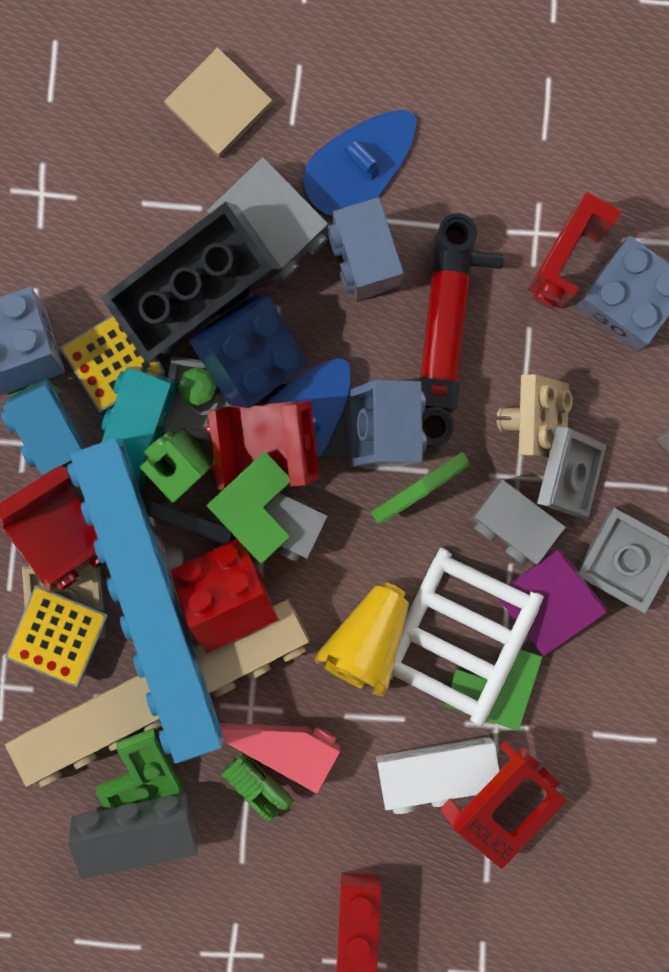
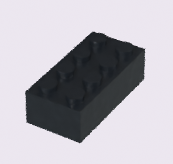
M225 201L103 295L101 300L146 363L161 362L283 270L238 205Z

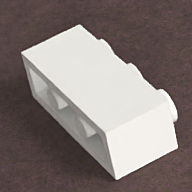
M490 737L376 756L385 810L393 809L395 814L413 812L417 809L416 805L432 803L433 807H442L449 799L455 802V798L470 796L472 800L499 772L495 743Z

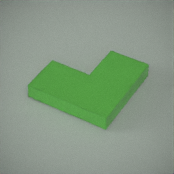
M264 451L206 506L260 564L290 538L285 530L264 509L271 500L290 484L289 476Z
M461 452L370 513L377 523L385 522L467 468L469 464L468 459Z
M520 649L492 710L486 718L487 721L519 731L542 656ZM455 668L449 687L478 701L488 680ZM445 702L443 704L445 707L463 712Z
M154 728L117 742V751L129 773L96 786V795L105 810L120 807L124 804H135L159 799L167 795L173 796L185 793L184 784L168 754H165Z

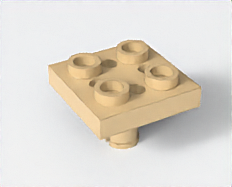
M536 374L521 375L520 407H500L497 417L512 419L496 420L497 427L501 432L519 431V455L542 459L549 458L556 426L568 428V412L572 408V394L569 390V383Z

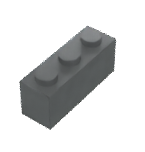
M183 793L72 816L68 844L80 878L85 879L198 855V828L188 794Z

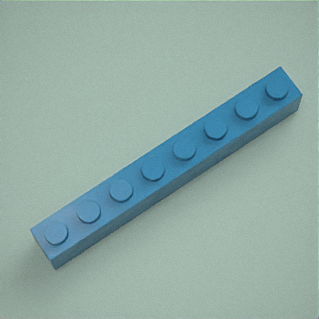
M114 438L70 453L72 463L68 465V472L74 486L81 487L85 502L81 503V510L86 523L94 525L98 540L94 541L95 551L99 561L102 564L107 563L111 578L107 579L108 589L113 601H120L124 616L120 617L121 627L126 639H132L137 651V654L133 655L135 669L140 678H146L150 692L146 693L147 704L151 714L159 716L163 728L162 731H159V737L165 754L171 753L176 764L222 748L225 738L123 439Z

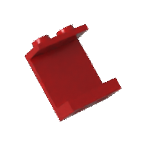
M311 400L254 404L250 408L224 406L208 411L207 434L212 440L214 456L212 460V473L217 480L218 490L225 489L264 451L289 476L290 486H305L320 478Z
M62 465L0 503V526L48 592L56 587L60 591L65 590L79 580L80 576L78 573L89 565L94 569L102 565L94 547V541L98 540L94 525L86 523L81 510L82 502L69 486L70 475Z

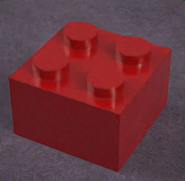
M238 539L170 570L189 629L206 654L279 620L257 563L251 553Z

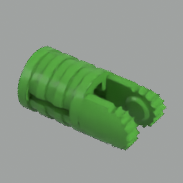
M240 752L220 774L224 779H227L228 783L267 822H271L277 817V810L279 808L285 810L293 804L290 794L254 758L243 752Z

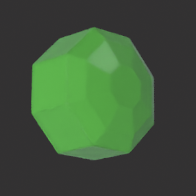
M199 367L184 372L178 385L183 400L198 407L213 401L218 388L209 372Z

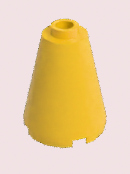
M385 583L383 587L375 585L318 651L314 661L317 664L327 661L324 669L359 689H362L364 684L367 683L374 687L373 695L383 697L386 690H388L409 607V602L404 598L406 593L390 583Z

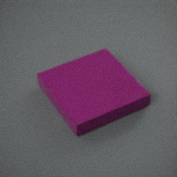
M559 548L543 558L538 565L532 566L508 584L530 595V592L544 596L540 609L527 634L543 656L607 612V608ZM498 598L516 621L522 609Z

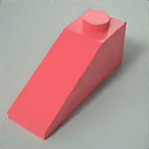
M220 723L225 743L315 793H318L340 753V745L335 743L337 737L319 726L312 730L307 726Z

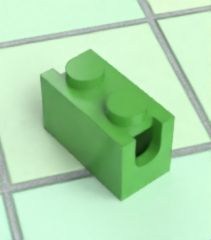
M184 428L176 435L169 430L164 436L158 438L144 451L149 459L140 466L158 488L174 502L212 467L213 457Z

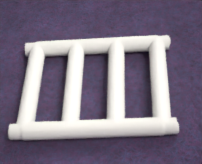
M440 547L406 615L390 679H393L395 676L471 715L470 720L477 726L482 727L533 624L544 596L530 592V595L513 588L451 558L452 554L447 549ZM444 572L521 608L522 610L512 630L436 594L435 591ZM427 607L505 644L495 666L418 628ZM413 642L487 679L488 681L479 700L476 701L401 663L410 643Z

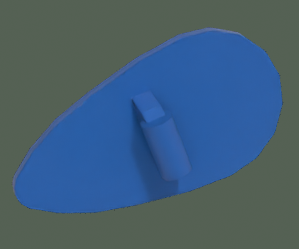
M400 110L374 116L333 138L315 152L306 165L303 177L305 194L312 206L323 215L333 218V211L379 197L397 173L409 152L417 123L414 113L408 110Z
M340 358L322 362L303 372L267 402L311 400L318 460L328 446L345 408L350 388V366L346 360Z

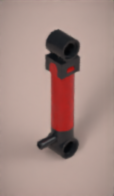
M461 213L445 217L440 223L435 238L434 261L419 381H421V392L424 393L426 399L425 412L422 415V432H424V421L428 418H436L443 425V433L439 438H431L425 434L427 448H437L445 444L452 437L454 431V421L448 412L453 413L457 409L460 385L458 379L472 266L501 269L504 264L503 254L474 251L477 227L470 217ZM451 229L460 230L465 236V243L461 245L450 243L446 237V232Z

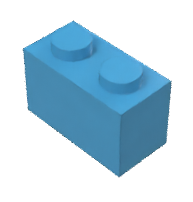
M48 378L4 401L2 405L4 412L1 413L2 420L11 434L17 432L24 444L20 449L25 461L31 468L36 466L41 475L71 461L70 453L85 449L82 438Z

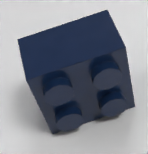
M269 296L246 298L189 340L227 403L231 406L252 407L308 364Z

